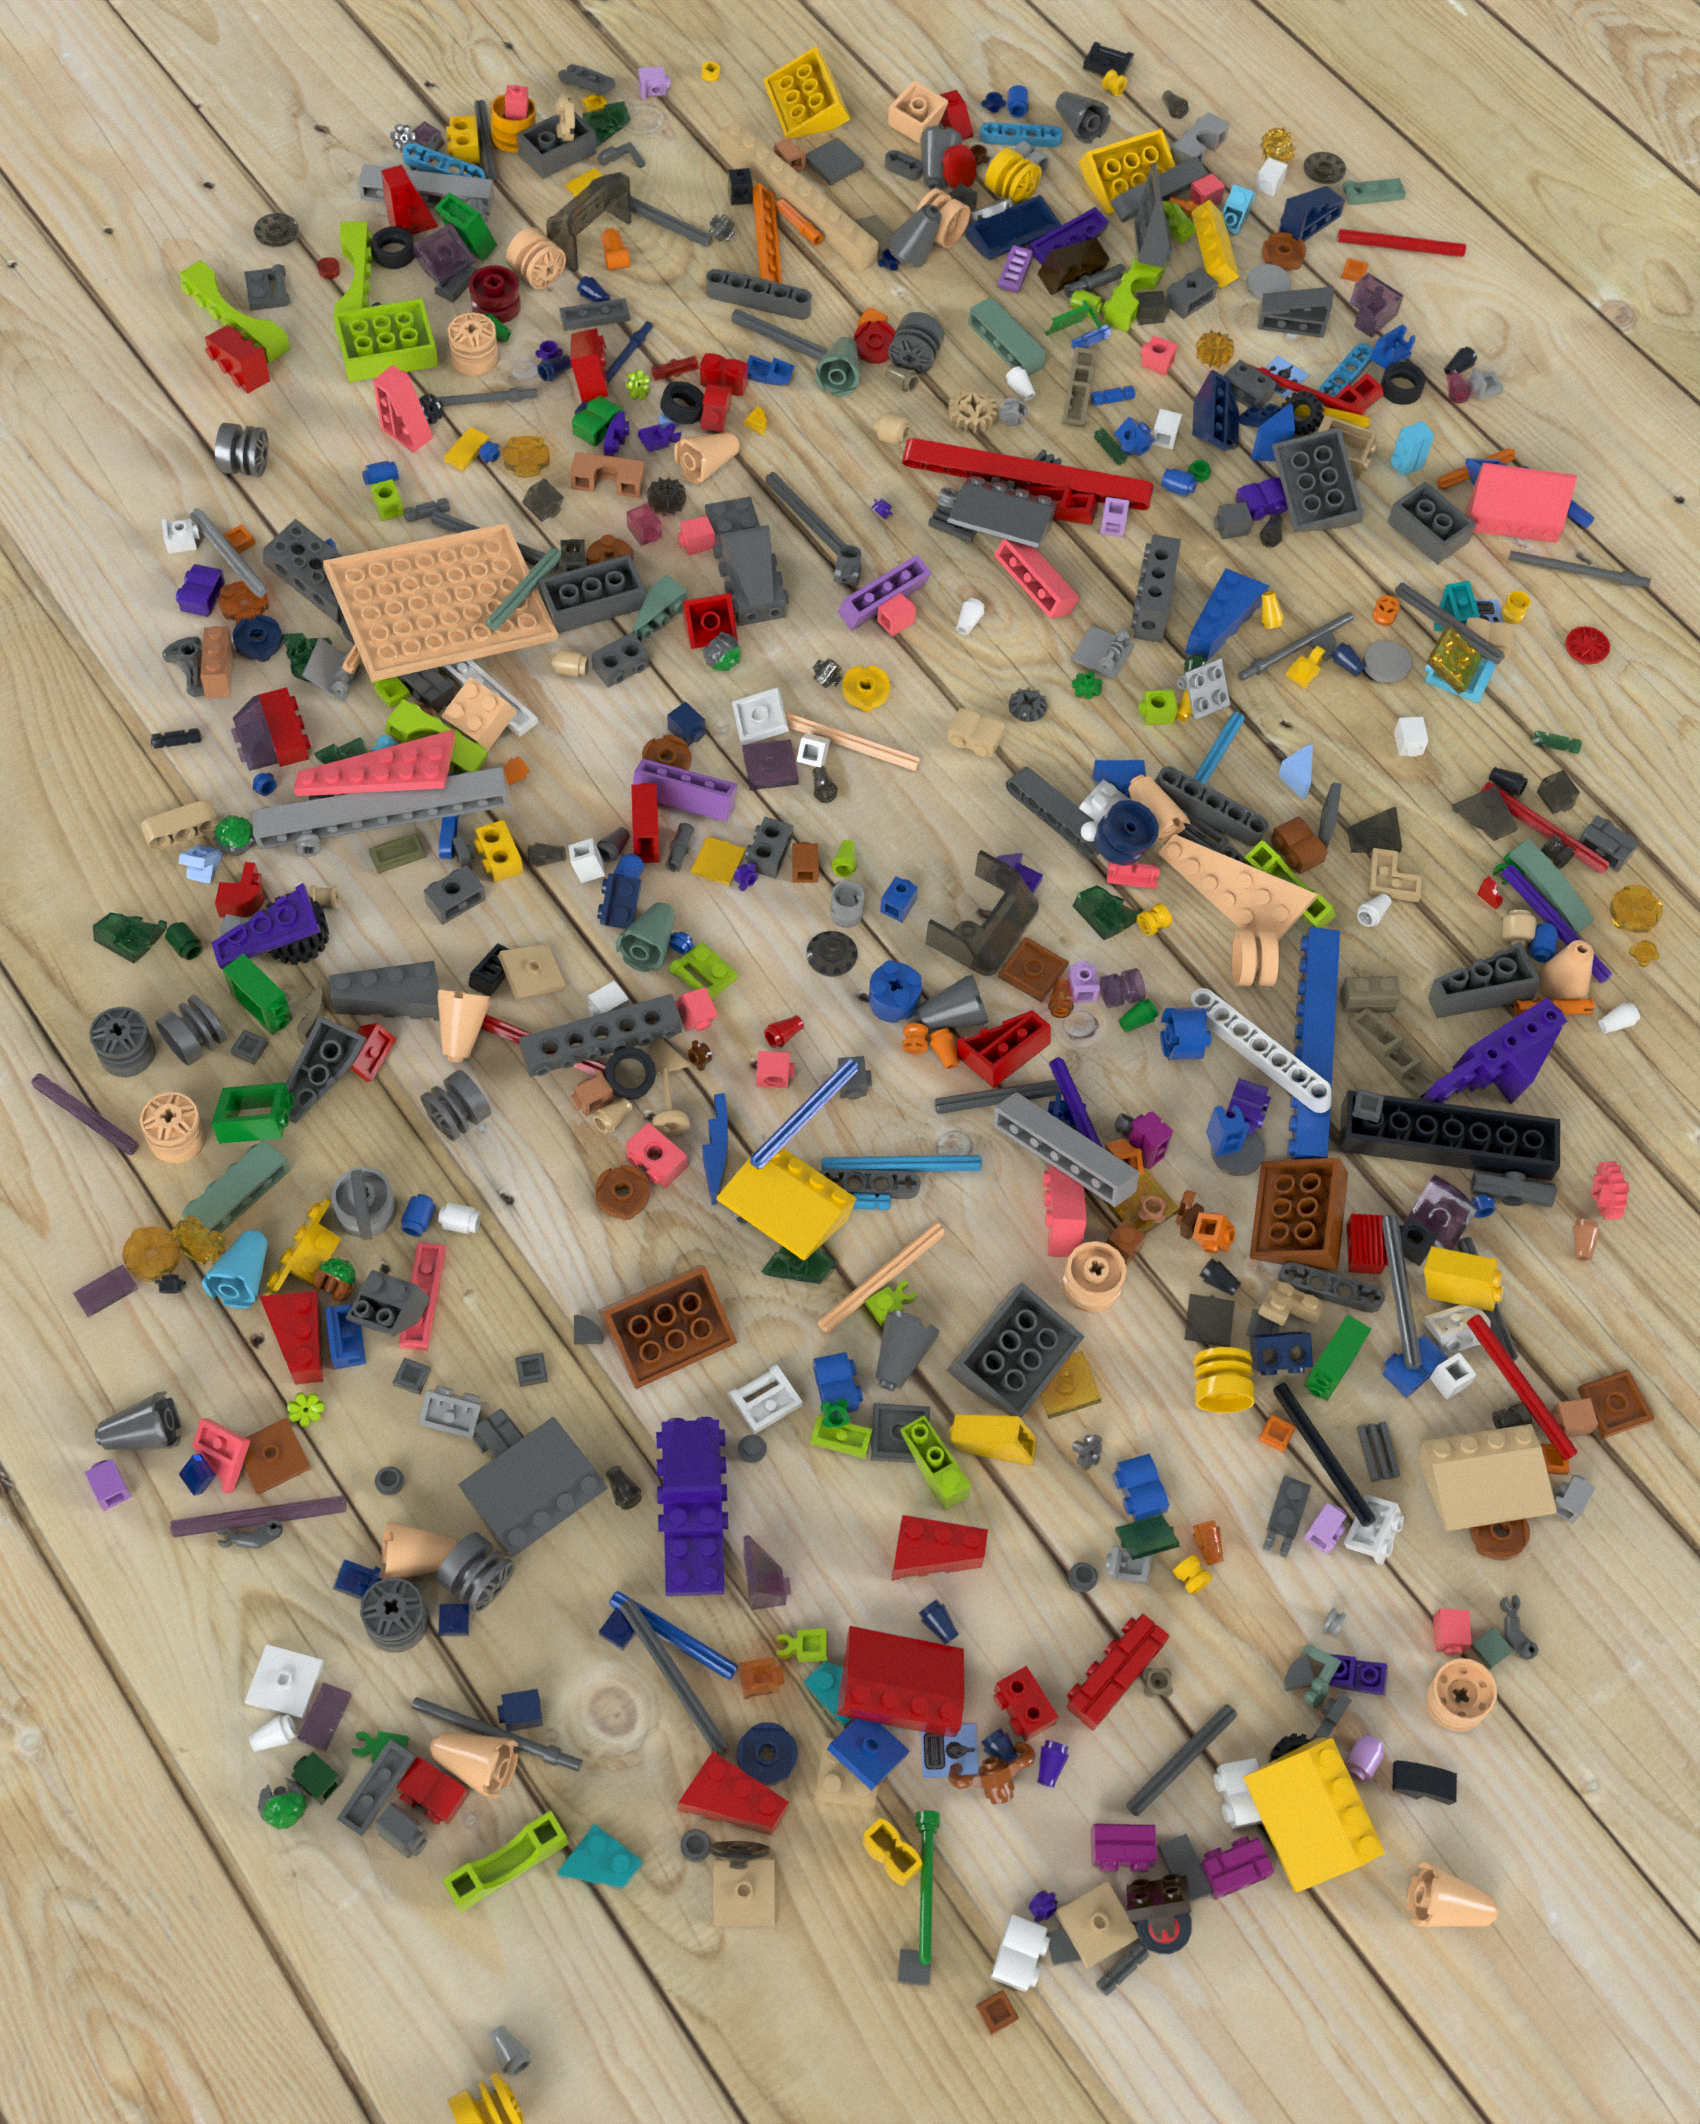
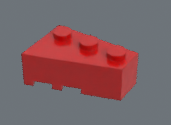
M402 164L381 170L390 226L404 228L411 235L439 227Z
M226 325L205 337L207 345L205 351L212 361L215 360L219 364L224 374L228 373L238 388L241 387L249 394L270 382L264 350L260 346L257 348L253 347V341L250 339L244 341L241 339L243 336L240 332Z
M598 328L571 334L570 361L582 402L594 400L598 396L609 397L605 369L606 342L604 335H599Z
M1031 1010L1002 1022V1025L988 1030V1028L979 1030L980 1034L967 1039L965 1037L958 1038L957 1055L964 1064L994 1089L1051 1044V1025Z
M317 1291L259 1296L295 1385L324 1382L321 1303Z
M902 1515L891 1581L900 1580L903 1577L917 1575L922 1577L931 1573H950L982 1568L988 1529Z
M714 1751L711 1752L678 1802V1810L681 1812H690L714 1821L719 1820L731 1823L734 1826L772 1836L789 1808V1801Z

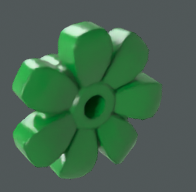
M1088 672L1085 675L1083 673L1076 675V679L1072 681L1071 686L1076 689L1075 695L1078 698L1084 694L1086 699H1092L1093 695L1099 696L1101 694L1102 680L1099 678L1094 679L1095 673Z

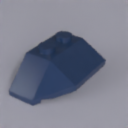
M1212 370L1194 399L1192 435L1222 451L1234 450L1238 448L1239 440L1238 406L1235 396L1230 389L1232 387L1230 380Z

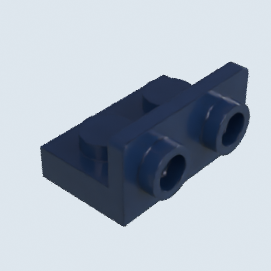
M611 873L608 874V879H603L601 892L605 894L604 903L599 904L597 919H601V925L627 929L636 920L642 885L641 879L618 876Z

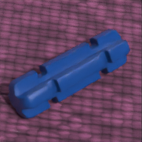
M1104 324L1099 330L1096 328L1081 335V337L1073 339L1072 349L1075 351V347L1084 348L1085 346L1087 348L1110 337L1111 328Z
M1125 386L1123 387L1124 389L1121 387L1103 390V393L1101 391L1093 392L1091 394L1092 404L1098 406L1103 405V402L1109 404L1123 401L1124 398L1125 400L1134 399V387Z

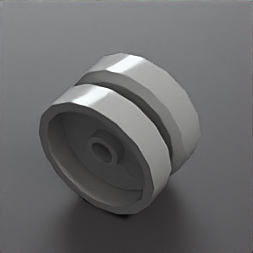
M358 1167L345 1172L336 1180L332 1188L331 1201L340 1226L347 1233L361 1238L357 1225L350 1174L353 1170L361 1169L366 1186L373 1237L383 1233L392 1224L396 1216V1201L392 1186L383 1173L370 1167Z

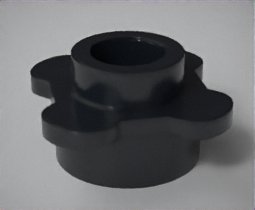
M162 1275V1280H156L155 1284L159 1286V1293L175 1294L182 1292V1285H186V1281L179 1279V1275Z

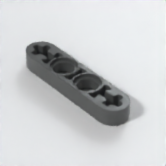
M823 1169L819 1172L838 1186L839 1178H843L842 1188L851 1195L853 1193L875 1194V1196L889 1194L891 1199H912L919 1193L921 1184L918 1175L909 1171ZM851 1178H856L861 1181L862 1185L858 1189H851L848 1187L847 1181ZM878 1179H884L888 1182L889 1186L884 1190H879L874 1186V1182ZM893 1180H897L896 1190H893ZM905 1181H910L911 1189H906Z
M1295 1262L1285 1263L1278 1274V1281L1286 1282L1307 1295L1367 1313L1377 1312L1385 1300L1384 1292L1375 1285ZM1289 1271L1294 1272L1295 1278L1293 1281L1288 1279L1289 1276L1287 1274ZM1304 1275H1307L1308 1277H1307V1279H1306L1304 1285L1301 1284L1302 1281H1303V1279H1302L1303 1276H1304ZM1311 1279H1322L1325 1283V1288H1314L1311 1285ZM1342 1285L1349 1287L1352 1295L1349 1297L1341 1296L1337 1291V1287ZM1359 1290L1361 1291V1293L1359 1294L1360 1297L1358 1300H1356L1355 1297ZM1369 1294L1374 1296L1375 1302L1373 1304L1369 1303V1298H1367Z

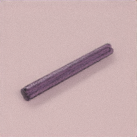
M38 1073L31 1080V1084H33L35 1089L126 1154L133 1155L138 1150L139 1144L135 1139L43 1074Z

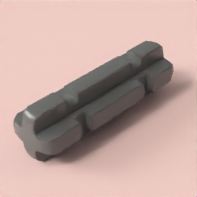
M441 498L436 503L431 501L416 505L414 509L413 507L405 508L403 513L407 522H413L418 517L419 519L431 517L436 510L443 513L449 512L450 505L447 498Z
M1140 1943L1136 1944L1129 1951V1955L1125 1954L1108 1971V1975L1104 1974L1096 1982V1986L1102 1994L1108 1996L1116 1988V1984L1120 1985L1137 1969V1964L1141 1965L1149 1957L1145 1947Z

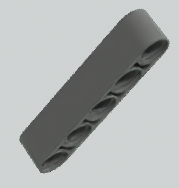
M1197 156L1158 175L1163 201H1167L1171 196L1175 197L1191 189L1192 182L1208 175ZM1146 181L1118 195L1111 201L1110 204L1122 223L1136 217Z
M711 269L706 273V294L711 299L800 320L807 319L811 315L812 295L806 289L721 269Z
M1025 766L1006 781V788L1015 799L1086 857L1095 859L1100 854L1095 842L1086 841L1081 835L1083 824L1094 820L1032 769Z
M1163 767L1154 780L1180 809L1245 845H1257L1268 830V822L1263 816L1174 767Z

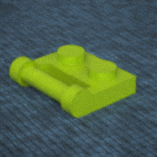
M703 941L682 958L673 961L668 968L671 974L680 977L692 990L705 988L686 970L689 966L710 986L706 987L711 1000L738 979V973Z

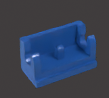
M1403 324L1378 338L1369 359L1384 369L1390 364L1404 361L1412 354L1410 351L1415 343V335L1409 338V342H1406L1404 335L1406 334L1407 327Z
M1236 1105L1232 1108L1235 1114L1234 1118H1228L1222 1106L1214 1107L1206 1133L1215 1157L1239 1152L1242 1149L1250 1126L1248 1122L1245 1123L1241 1110Z
M352 1305L325 1307L331 1360L335 1370L366 1364L362 1327L345 1319Z

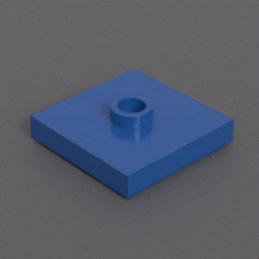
M859 1719L854 1720L827 1748L834 1757L871 1791L910 1752L880 1723Z

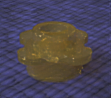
M1642 940L1636 947L1632 946L1629 949V954L1635 957L1641 967H1647L1651 961H1657L1660 957L1657 947L1651 941Z

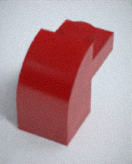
M708 383L703 399L704 407L700 425L701 429L724 433L727 411H730L733 387Z
M245 862L240 883L219 882L215 900L219 917L225 918L226 914L245 918L253 915L262 907L265 900L261 888L262 874L258 873L256 863Z

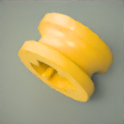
M713 61L703 63L702 79L708 82L718 80L720 77L719 64Z

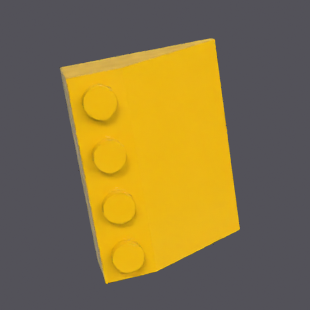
M817 46L762 79L786 139L832 131L851 119L830 67Z
M1162 128L1088 151L1078 161L1085 182L1108 215L1115 213L1110 204L1115 197L1147 181L1152 163L1156 164L1158 175L1176 166Z
M784 1148L762 1169H756L750 1163L751 1159L749 1158L716 1199L804 1261L848 1221L857 1200L856 1197Z
M1332 1737L1317 1738L1242 1777L1294 1893L1361 1867L1385 1854Z

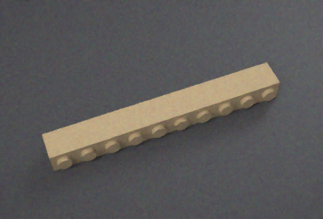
M736 120L720 129V150L741 169L750 168L751 177L756 182L772 191L777 200L785 199L823 234L824 241L854 267L862 272L877 262L879 242Z

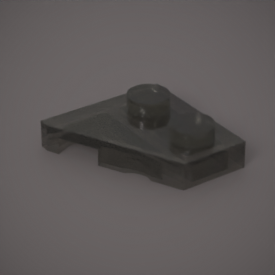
M1493 786L1452 805V810L1456 814H1461L1469 820L1471 825L1483 830L1485 835L1494 841L1518 830L1497 786Z
M1392 807L1350 826L1348 836L1351 853H1371L1373 848L1401 852L1402 842L1396 807Z

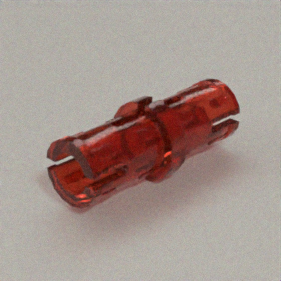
M692 355L680 360L671 359L669 363L651 367L653 379L658 381L671 376L679 377L682 373L698 370L699 366L696 356Z

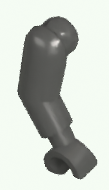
M276 1519L269 1520L265 1525L252 1533H232L230 1529L223 1527L217 1530V1534H227L230 1538L225 1541L217 1540V1543L222 1548H227L234 1543L239 1547L259 1549L279 1538L283 1528L280 1521Z
M1517 1595L1512 1596L1513 1608H1510L1508 1597H1504L1500 1601V1608L1506 1613L1504 1618L1505 1638L1522 1659L1530 1660L1538 1655L1539 1648L1536 1643L1530 1641L1520 1630L1519 1617H1517L1520 1599Z

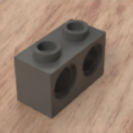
M633 632L591 653L592 669L607 688L620 684L626 678L636 673H641L649 667L648 651Z
M764 816L761 825H757L754 830L753 839L755 840L753 845L747 846L744 859L747 860V865L749 863L756 865V873L776 879L793 839V825Z

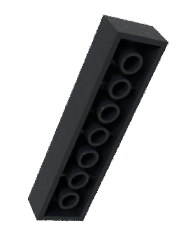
M1348 1090L1341 1104L1340 1152L1499 1174L1515 1171L1523 1173L1528 1178L1550 1181L1560 1168V1119L1384 1095L1381 1116L1377 1123L1352 1116L1357 1091Z

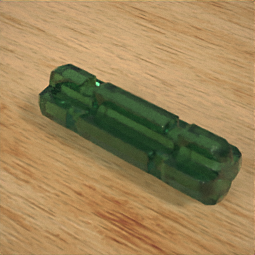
M1104 428L1096 430L1094 432V439L1113 458L1117 465L1125 464L1128 457L1127 454L1120 450V446L1108 435Z
M1539 730L1533 736V744L1538 746L1545 744V747L1561 751L1568 749V752L1575 754L1579 753L1582 747L1580 739L1572 738V740H1569V737L1552 733L1546 735V732Z

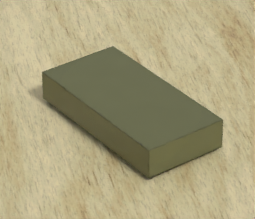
M417 833L368 849L378 874L426 858L424 848Z

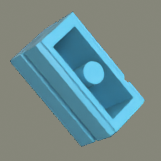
M1417 422L1412 426L1402 428L1390 461L1392 467L1402 476L1424 467L1434 439L1433 432L1424 422Z

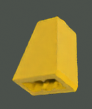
M955 1414L954 1424L950 1426L949 1438L960 1452L1024 1465H1033L1037 1438L1019 1416Z

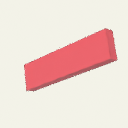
M417 1243L410 1283L418 1285L428 1295L430 1301L419 1322L401 1332L400 1348L428 1351L446 1252L445 1245Z

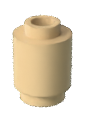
M559 649L557 654H553L552 668H555L556 674L580 677V675L586 676L589 665L588 656H583V653L562 649Z

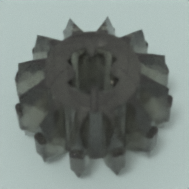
M659 477L658 482L652 481L647 491L649 508H653L655 514L662 512L663 516L667 513H671L674 516L676 511L682 512L683 505L686 502L684 485L680 484L678 479L672 481L670 477L665 480Z

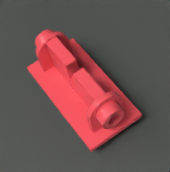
M1108 861L1106 883L1157 889L1160 867H1155V864L1121 866Z

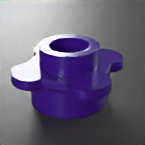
M550 340L542 342L540 349L536 350V357L542 359L555 358L563 354V350L558 348L554 341Z
M876 498L874 499L875 503L871 508L884 519L889 515H893L890 511L892 506L883 498L880 501Z
M754 863L742 864L736 869L734 881L740 884L739 890L745 891L747 887L754 885L757 881L758 874L755 872L756 865Z
M1043 1890L1031 1900L1029 1910L1035 1916L1034 1921L1036 1923L1043 1919H1049L1055 1913L1058 1901L1055 1899L1056 1894L1054 1892L1048 1893L1046 1890Z

